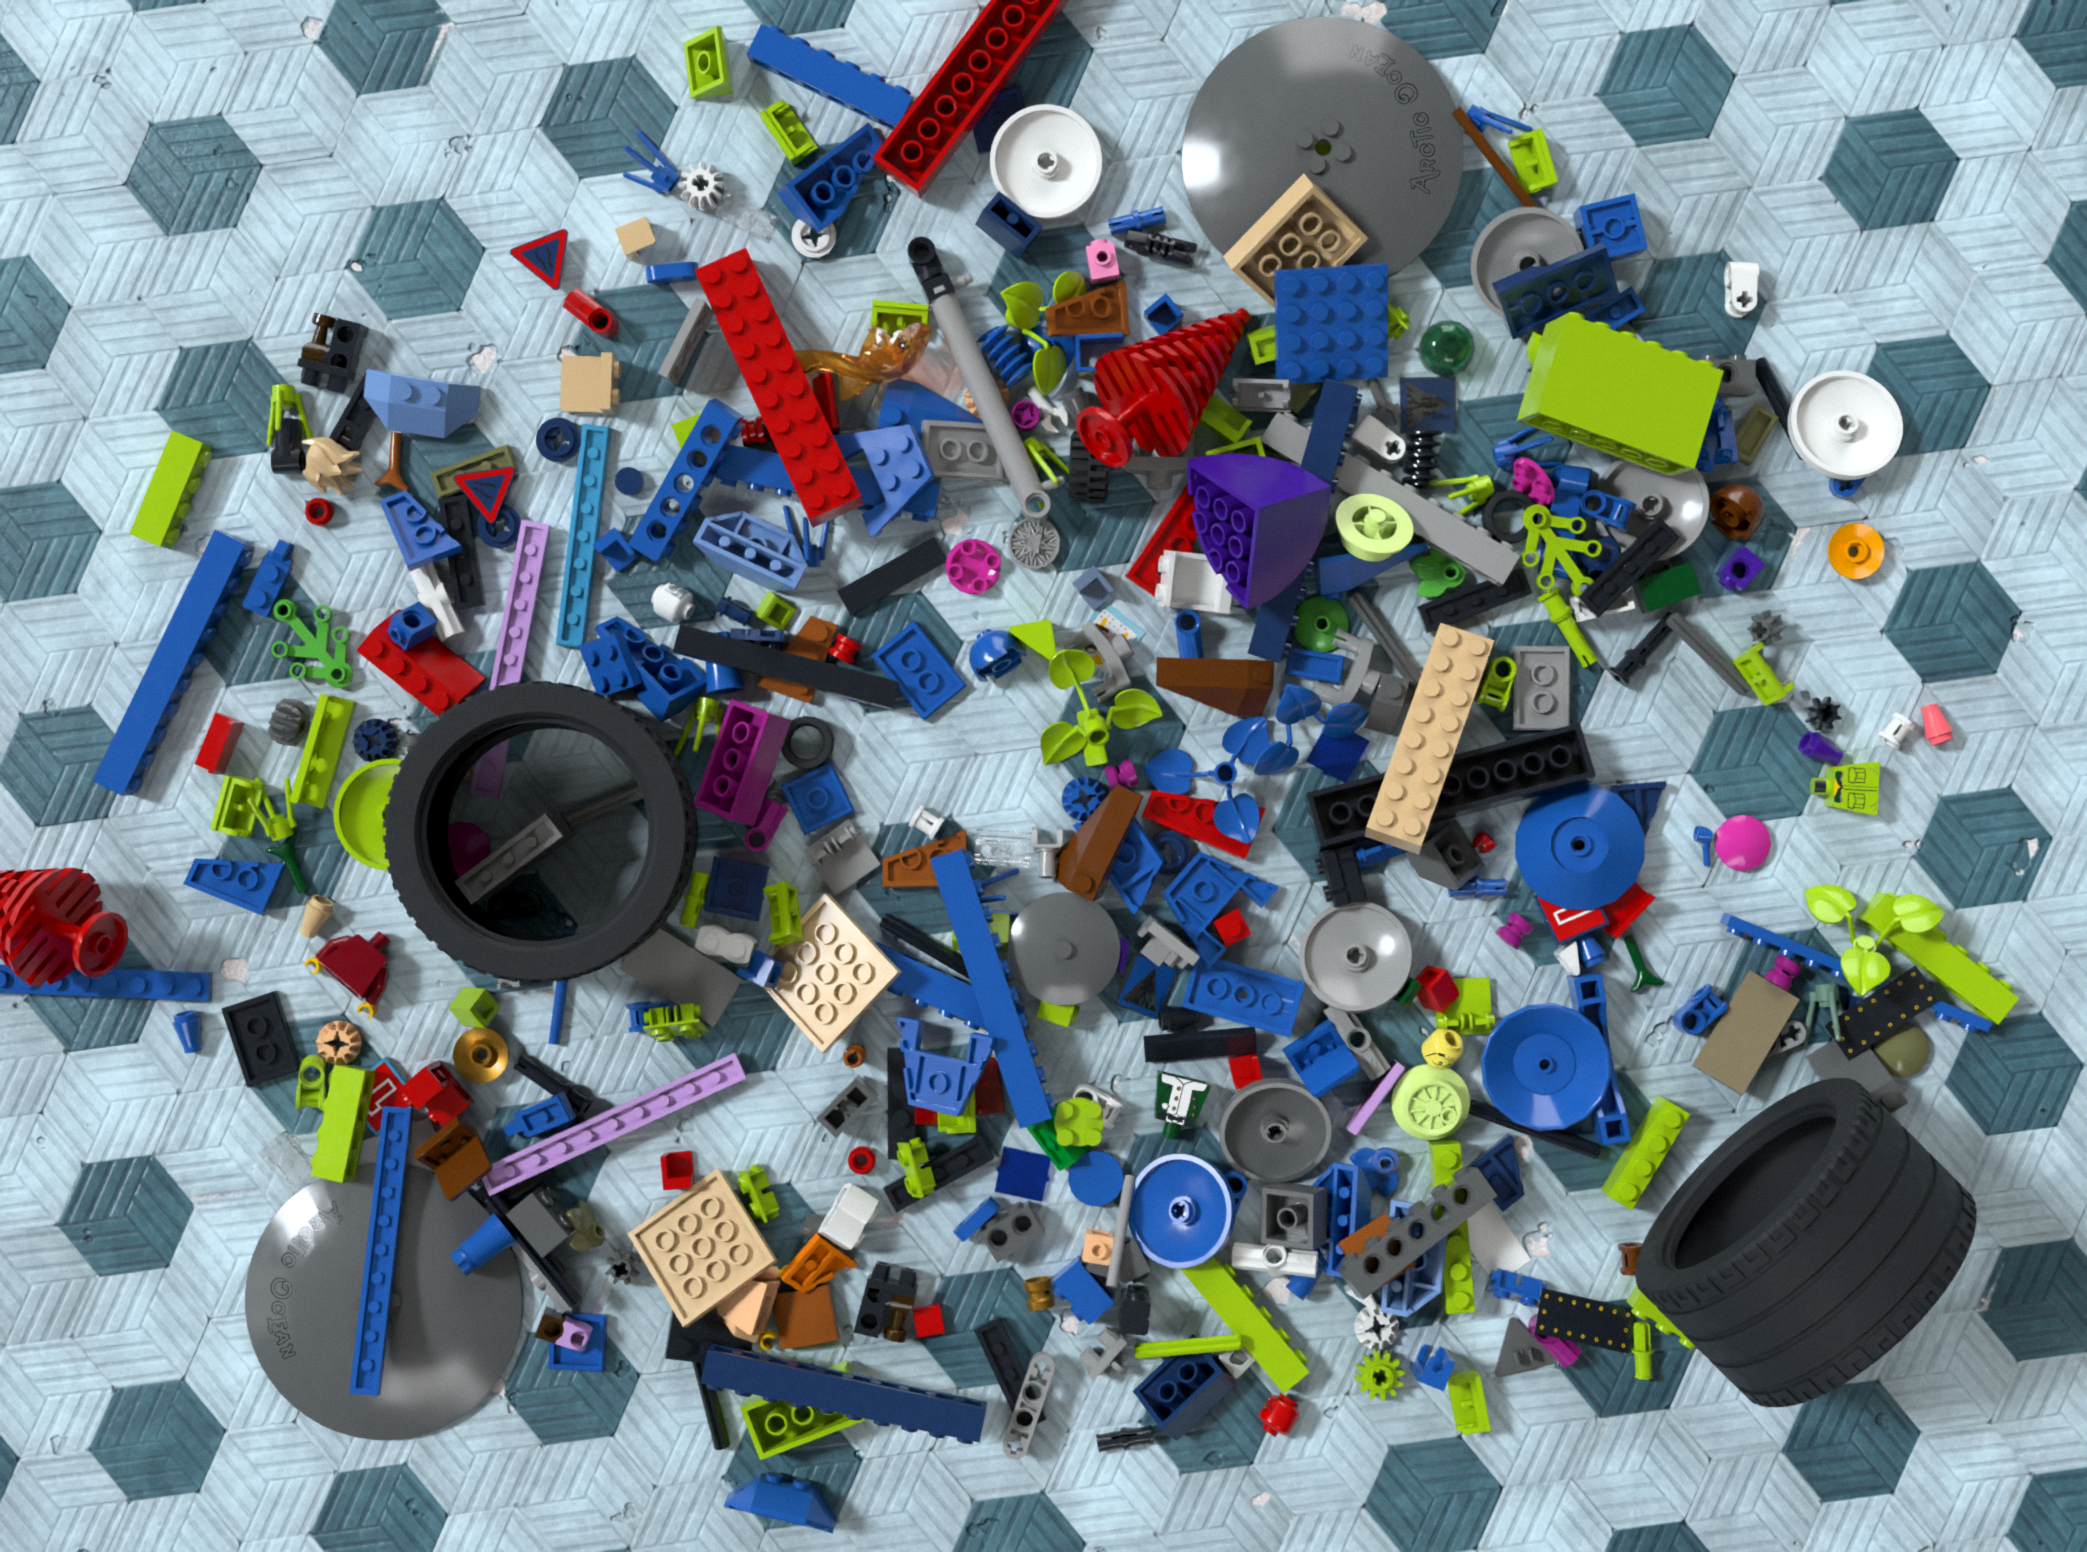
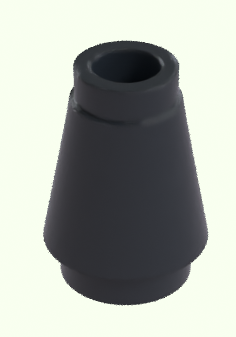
M1169 1005L1158 1009L1157 1016L1160 1031L1170 1033L1193 1026L1194 1024H1200L1199 1011Z

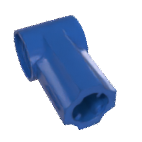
M1182 610L1174 618L1179 658H1204L1199 615L1192 610ZM1185 614L1192 615L1195 620V624L1190 630L1182 629L1179 624L1180 618Z

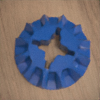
M1078 777L1065 786L1062 793V805L1065 812L1071 818L1078 821H1086L1104 801L1106 794L1102 785L1095 779ZM1079 787H1082L1086 795H1096V797L1088 801L1089 811H1086L1082 803L1072 804V801L1080 797Z

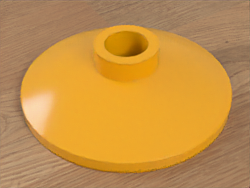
M1850 523L1840 527L1831 536L1827 547L1828 559L1833 569L1841 576L1849 579H1861L1873 574L1880 567L1885 551L1884 543L1879 533L1863 523ZM1850 547H1854L1856 549L1857 553L1855 557H1851L1849 555L1848 551Z

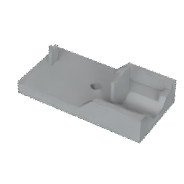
M1151 914L1136 931L1140 937H1143L1146 933L1151 936V939L1140 952L1158 967L1164 961L1170 967H1173L1176 963L1177 966L1183 969L1188 963L1193 966L1200 958L1193 947Z

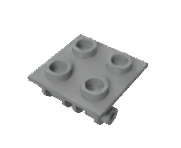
M850 819L803 850L807 855L809 863L816 868L835 896L881 864Z

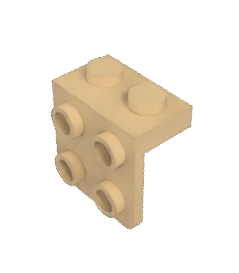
M601 352V357L564 356L561 365V410L577 413L616 414L617 406L620 405L621 399L620 389H617L618 378L621 377L622 372L621 361H618L619 358L613 353Z

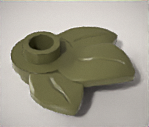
M579 1200L577 1208L565 1212V1216L576 1230L570 1238L569 1245L577 1251L587 1252L591 1247L596 1248L603 1244L605 1231L603 1226L596 1221L590 1206L584 1201Z

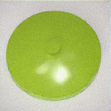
M401 759L376 760L358 768L345 780L334 804V826L343 847L362 864L379 870L388 871L387 867L390 866L389 860L385 859L384 854L386 850L383 836L386 835V828H383V821H385L386 815L385 805L389 804L390 800L388 793L392 788L394 775L398 774L401 769L399 767Z

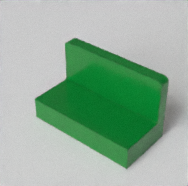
M1056 1109L1052 1110V1119L1027 1126L1026 1128L1057 1169L1061 1171L1076 1163L1092 1146L1060 1145L1057 1142V1132L1054 1125Z

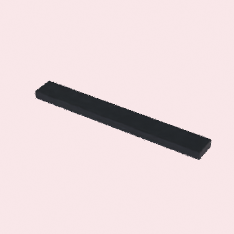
M682 624L679 626L673 648V653L889 710L893 708L899 681Z

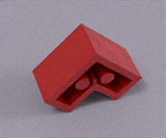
M440 1060L425 1066L399 1088L403 1092L402 1097L410 1107H415L419 1110L425 1106L429 1110L428 1116L437 1125L441 1124L442 1127L455 1117L460 1116L475 1103Z

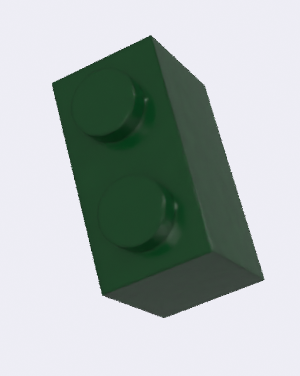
M1680 559L1664 565L1665 571L1656 574L1654 569L1644 572L1639 577V580L1632 584L1642 614L1702 593L1691 561L1684 564L1681 563Z

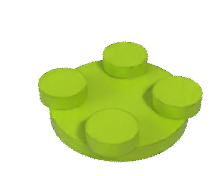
M1075 1097L1062 1101L1057 1105L1054 1125L1057 1132V1142L1060 1145L1096 1146L1101 1142L1104 1121L1101 1105L1098 1102L1083 1097Z

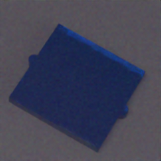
M1321 732L1306 762L1322 770L1323 775L1329 774L1346 783L1370 741L1354 732L1338 739L1325 737Z
M1004 1146L1000 1166L996 1168L998 1177L994 1192L1042 1202L1046 1182L1050 1180L1048 1176L1050 1158L1044 1154Z

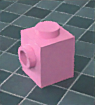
M1099 239L1090 242L1091 246H1086V257L1091 284L1095 285L1119 280L1120 274L1114 241L1107 242V239Z

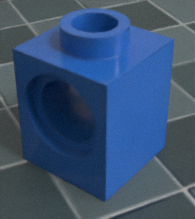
M417 602L394 614L387 632L395 643H398L404 651H407L431 638L437 620L420 602Z

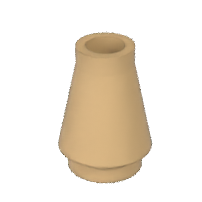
M313 895L311 899L307 900L299 932L306 937L315 938L317 932L333 913L332 907L334 903L324 896Z

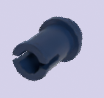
M722 596L715 611L720 613V617L725 615L745 627L753 614V610H749L732 601L730 596L728 598Z

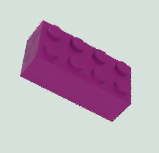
M731 699L694 805L729 820L754 826L792 720Z

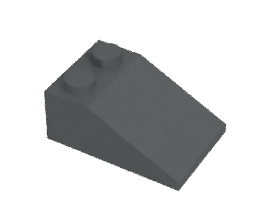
M1833 1039L1806 1056L1820 1081L1831 1078L1854 1079L1890 1114L1908 1104L1892 1076L1869 1047L1848 1060Z

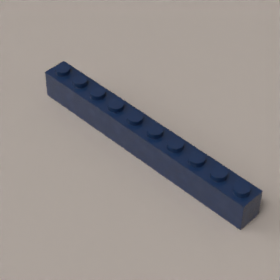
M1325 379L1300 467L1331 485V494H1335L1339 478L1334 477L1337 466H1343L1347 450H1343L1342 446L1345 438H1351L1355 423L1350 422L1353 410H1359L1363 395L1358 394L1359 387ZM1310 559L1303 571L1286 589L1261 605L1247 654L1279 663L1282 656L1288 658L1292 641H1288L1287 638L1290 630H1296L1300 614H1296L1295 610L1297 603L1303 604L1308 587H1304L1303 582L1305 575L1311 577L1315 560Z
M711 1343L707 1350L701 1383L706 1384L707 1388L711 1390L723 1391L724 1388L735 1390V1394L739 1396L750 1397L752 1394L763 1396L762 1399L771 1403H778L779 1400L790 1402L792 1407L800 1409L810 1406L818 1408V1411L823 1414L833 1415L835 1412L846 1414L848 1419L860 1421L862 1418L874 1420V1424L879 1426L899 1425L902 1430L907 1432L927 1431L932 1437H955L958 1442L963 1444H973V1441L980 1442L987 1409V1402L713 1343Z

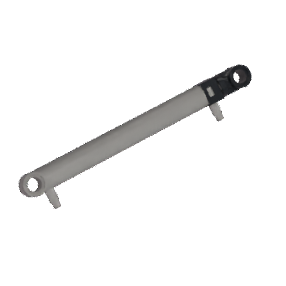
M916 237L908 245L909 264L918 278L923 295L929 308L932 309L1021 505L1023 515L1030 522H1042L1047 519L1051 506L1050 498L1046 493L1065 484V479L1063 476L1057 477L1059 480L1058 484H1054L1051 479L1043 483L1040 482L955 295L956 290L973 282L972 275L967 274L950 280L939 260L933 242L927 237ZM921 249L929 252L928 257L925 259H918L914 254ZM1037 500L1043 503L1044 509L1041 512L1035 513L1029 509L1028 505L1032 501Z

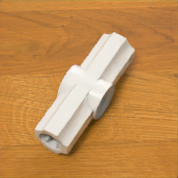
M434 562L410 571L419 591L417 594L419 602L437 620L435 629L441 641L452 640L465 633L453 606L455 604L453 595L447 584L442 582Z
M1235 1242L1232 1250L1231 1265L1234 1269L1266 1272L1273 1277L1287 1274L1316 1278L1319 1253L1270 1244L1263 1246ZM1274 1256L1282 1258V1260L1276 1264L1268 1262L1269 1259Z

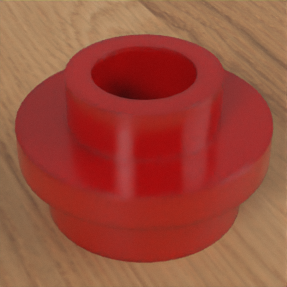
M314 498L306 505L305 515L310 523L324 526L332 520L334 508L328 500ZM320 507L324 509L322 517H318L316 514L317 509Z
M866 1146L856 1147L849 1154V1167L857 1174H867L873 1170L876 1164V1156ZM860 1155L866 1156L867 1163L864 1165L859 1164L857 1157Z

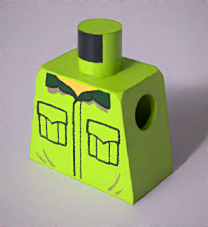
M1862 762L1827 767L1825 778L1811 779L1810 792L1814 795H1825L1824 804L1826 807L1863 815H1878L1880 762Z

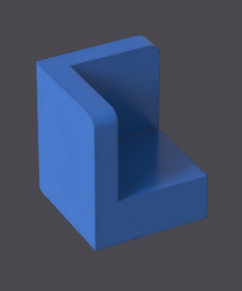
M1165 293L1144 311L1143 317L1160 336L1171 331L1182 322L1184 314Z
M615 527L592 544L599 554L604 555L617 572L622 571L640 556L633 547L628 545L629 541L621 531Z
M755 950L747 970L738 969L736 974L762 987L775 988L785 962L760 950Z

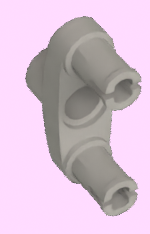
M1194 431L1184 452L1182 450L1177 457H1143L1140 455V447L1134 438L1132 442L1133 455L1130 461L1125 466H1122L1121 469L1134 474L1146 475L1147 488L1171 489L1172 476L1187 474L1188 460L1199 457L1196 455L1197 432Z
M1090 621L1082 626L1081 631L1061 642L1065 649L1075 643L1076 645L1071 648L1075 650H1082L1090 644L1095 645L1111 669L1112 677L1091 689L1094 696L1104 690L1106 691L1096 698L1100 704H1103L1104 701L1120 691L1133 687L1130 675L1123 661L1133 656L1135 652L1122 633L1109 640L1103 631Z
M1340 628L1337 629L1335 635L1344 638L1345 641L1333 638L1331 645L1352 652L1355 657L1343 687H1340L1338 690L1316 680L1313 687L1322 690L1323 693L1311 689V691L1319 695L1321 701L1331 704L1332 708L1342 703H1350L1358 690L1371 695L1380 677L1379 671L1368 667L1373 640L1365 636L1357 637Z

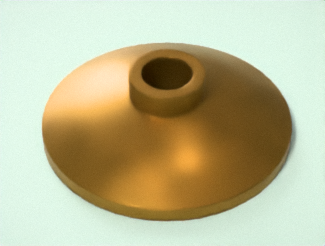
M473 1028L466 1031L458 1038L453 1049V1062L457 1071L462 1077L474 1083H487L495 1080L504 1072L509 1061V1049L506 1041L498 1032L490 1028ZM481 1049L487 1051L488 1056L486 1059H482L479 1056Z

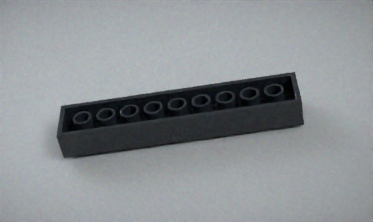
M1580 723L1455 754L1430 824L1591 783L1596 774ZM1386 772L1305 794L1304 800L1319 852L1371 839L1365 837L1366 826Z

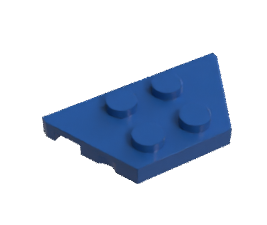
M1136 817L1109 879L1132 914L1140 911L1165 863V859ZM1085 821L1074 824L1075 830L1078 831Z

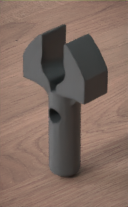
M1378 378L1367 379L1368 386L1377 405L1376 412L1372 413L1371 416L1388 427L1383 418L1385 409L1386 412L1391 413L1396 425L1401 415L1399 404L1387 402Z

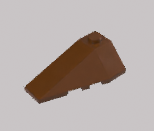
M1157 657L1156 686L1191 698L1231 716L1261 717L1273 691L1274 661Z
M1118 784L1061 849L1056 861L1055 879L1067 890L1092 902L1101 898L1144 796Z

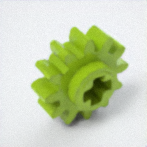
M1374 1349L1373 1357L1371 1358L1363 1353L1362 1356L1365 1363L1355 1364L1361 1373L1354 1375L1355 1381L1362 1382L1358 1387L1360 1392H1365L1369 1389L1368 1396L1371 1400L1375 1397L1376 1393L1379 1394L1382 1401H1385L1386 1392L1396 1396L1393 1387L1395 1385L1403 1387L1402 1381L1397 1377L1405 1374L1402 1368H1395L1400 1364L1399 1359L1395 1357L1390 1360L1388 1350L1383 1353V1356H1380L1377 1349ZM1381 1369L1385 1375L1383 1378L1379 1376L1377 1380L1373 1374L1374 1372L1379 1373Z

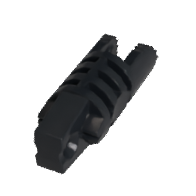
M1128 230L1124 241V247L1137 251L1136 254L1148 256L1152 259L1166 261L1167 263L1187 268L1192 267L1193 259L1173 251L1177 250L1191 254L1195 253L1198 247L1193 242L1170 238L1169 236L1158 233L1154 234L1144 230L1142 233Z

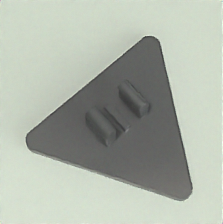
M1511 1317L1508 1321L1495 1368V1375L1502 1377L1554 1363L1555 1358L1515 1317Z

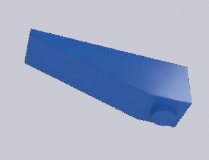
M868 122L787 183L777 194L793 216L820 232L842 215L862 180L874 165L873 156L884 142Z
M890 377L882 401L877 428L914 425L921 441L922 420L983 422L978 417L918 382Z
M1427 543L1406 546L1403 550L1393 553L1389 558L1382 561H1366L1352 554L1318 559L1314 564L1318 597L1325 596L1326 600L1343 598V592H1347L1428 549Z
M618 616L596 626L595 630L600 638L621 630L623 631L642 681L641 684L632 688L642 704L661 723L681 713L706 687L707 677L693 662L685 657L679 659L668 652L669 648L662 643L660 646L646 639L644 632Z

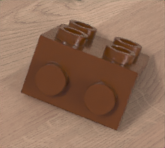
M458 1117L452 1119L413 1151L416 1160L434 1170L446 1199L451 1202L458 1199L493 1168L477 1129Z

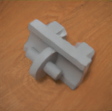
M1106 1326L1097 1336V1340L1105 1347L1102 1353L1099 1355L1088 1346L1080 1354L1079 1359L1087 1368L1090 1378L1095 1380L1109 1363L1110 1366L1105 1370L1109 1377L1116 1371L1122 1375L1128 1371L1123 1364L1128 1359V1354L1123 1351L1116 1358L1117 1354L1128 1343L1125 1334H1122V1332L1117 1334Z

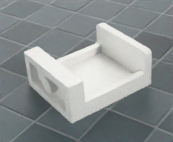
M1164 550V555L1160 556L1158 571L1162 572L1160 584H1157L1155 590V599L1158 600V606L1230 614L1232 595L1226 589L1228 583L1222 574H1215L1205 554Z

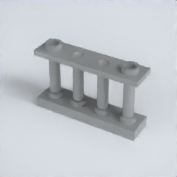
M560 812L552 817L545 813L457 879L455 884L471 905L481 898L488 901L576 835V833Z

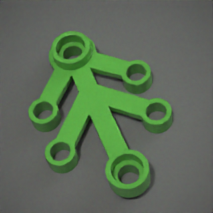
M286 599L278 601L273 609L275 617L280 621L287 622L307 646L289 645L286 642L277 641L271 647L272 654L277 658H286L288 656L318 658L325 666V668L307 667L304 663H293L289 668V673L294 679H304L306 677L326 679L327 683L334 688L348 686L353 679V669L346 662L347 645L351 638L350 630L342 626L333 629L332 638L336 642L335 657L333 659L327 651L329 625L333 617L332 609L325 605H319L315 608L314 617L318 620L315 637L298 617L299 608L295 602ZM286 605L288 607V613L283 616L280 612V609L282 606ZM322 609H326L328 613L324 619L319 615ZM340 630H344L346 634L343 640H339L337 637ZM279 645L285 647V652L282 655L277 652ZM298 666L303 668V673L300 676H297L295 673V669ZM340 669L342 677L337 680L334 677V672Z

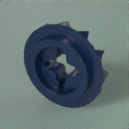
M552 418L545 421L538 429L536 445L544 458L552 462H566L576 456L580 447L581 434L571 421L564 418ZM562 432V437L569 444H560L559 448H556V443L552 442L548 437H558L559 433Z
M506 504L502 505L496 521L500 522L504 519V525L510 529L509 532L500 531L498 534L495 533L497 528L493 526L494 524H489L482 514L479 515L477 521V531L484 543L494 548L503 549L511 546L519 536L521 525L519 514Z
M375 718L363 721L354 730L355 734L352 743L354 744L355 753L364 761L373 762L389 759L396 751L398 744L397 733L387 721ZM378 733V740L384 747L374 745L370 748L371 742L365 736H375Z
M1167 830L1159 832L1151 838L1159 852L1165 850L1166 841H1169L1172 850L1180 851V853L1171 856L1170 865H1167L1166 858L1163 856L1165 863L1160 874L1174 875L1181 872L1187 866L1191 851L1189 843L1181 834Z

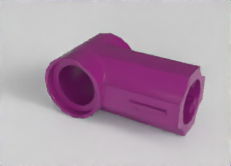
M767 797L758 814L755 825L751 826L745 834L744 843L746 847L756 853H763L768 850L789 809ZM756 832H761L765 836V843L760 848H755L751 844V837Z
M1537 1314L1533 1315L1528 1322V1329L1532 1336L1564 1368L1572 1365L1582 1351L1572 1341L1534 1333Z

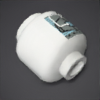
M676 583L661 584L652 595L651 603L653 604L654 612L673 624L679 623L683 619L688 620L694 612L693 595L690 591Z

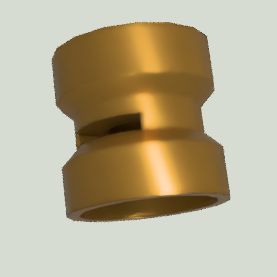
M1039 1276L1023 1281L1024 1290L1029 1293L1026 1300L1027 1310L1039 1311L1055 1306L1054 1296L1049 1291L1052 1286L1051 1277Z

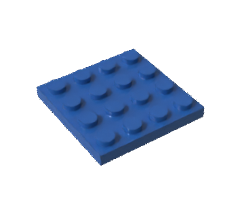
M1387 263L1274 270L1276 380H1289L1291 384L1324 382L1325 379L1343 381L1388 377Z

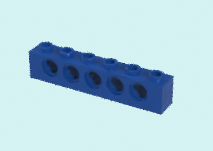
M716 398L707 402L630 539L629 546L655 562L660 561L664 557L669 558L676 547V544L673 543L677 534L681 535L689 524V520L686 519L691 510L695 511L703 499L700 493L704 486L708 488L716 476L713 470L717 463L722 464L728 456L730 449L727 446L731 439L735 440L741 433L744 425L740 423L744 415ZM711 427H715L720 431L721 438L719 441L711 438ZM698 451L706 455V465H702L697 461L696 455ZM684 475L692 478L694 483L692 489L684 485ZM671 499L678 501L680 505L679 512H674L671 509ZM657 523H662L666 527V536L658 533Z

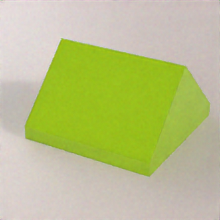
M716 26L683 43L690 98L698 99L734 94L727 38L722 27Z
M1051 619L1014 625L1008 630L1021 643L1049 662L1057 653Z

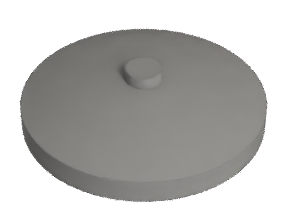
M1519 207L1504 212L1493 219L1482 230L1474 244L1470 259V274L1474 289L1482 302L1490 310L1505 318L1496 292L1493 289V282L1531 266H1548L1584 250L1582 242L1570 223L1550 210L1540 207ZM1555 288L1553 293H1557L1560 288Z
M1619 458L1604 472L1596 488L1600 492L1637 504L1636 509L1632 510L1626 524L1628 527L1627 532L1613 529L1595 520L1602 537L1611 535L1616 539L1620 554L1657 518L1661 517L1680 538L1657 561L1672 558L1685 551L1696 541L1707 521L1709 493L1705 480L1696 467L1690 471L1668 476ZM1594 498L1593 509L1597 511L1600 509L1601 503L1597 498ZM1620 509V511H1619V513H1618V516H1617V519H1618V520H1619V518H1620V516H1621V513H1622L1623 509Z
M1357 901L1339 907L1331 906L1322 911L1307 927L1299 950L1300 969L1312 993L1326 1005L1348 1013L1373 1011L1391 1002L1406 985L1413 962L1411 942L1402 923L1387 909L1366 901Z

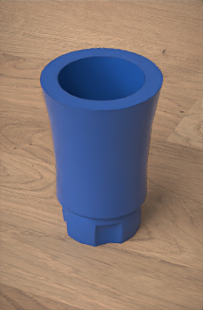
M727 631L714 632L716 634L730 637V632ZM705 661L707 695L728 694L745 689L739 670Z
M492 1213L483 1225L460 1244L461 1247L452 1252L450 1256L467 1276L476 1268H481L504 1250L517 1244V1241L498 1217Z

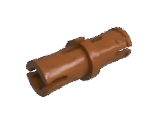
M858 1043L847 1047V1052H844L843 1058L845 1065L851 1066L850 1068L862 1065L864 1063L863 1059H866L865 1047L863 1045L860 1046ZM856 1052V1055L858 1056V1058L854 1059V1056L852 1055V1053Z

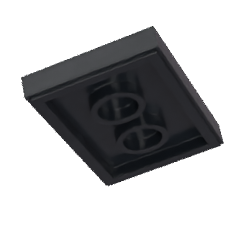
M277 990L221 1009L247 1088L300 1071L301 1062Z

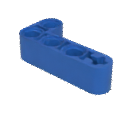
M1559 464L1554 467L1550 480L1555 491V498L1553 503L1546 507L1552 516L1564 518L1578 517L1581 495L1586 492L1589 482V468ZM1575 520L1572 523V528L1575 531L1577 528L1578 520ZM1550 527L1556 537L1575 540L1576 534L1571 533L1567 528ZM1543 538L1538 563V575L1541 572L1546 546ZM1566 550L1572 559L1573 551ZM1555 558L1553 577L1567 579L1568 574L1557 558Z

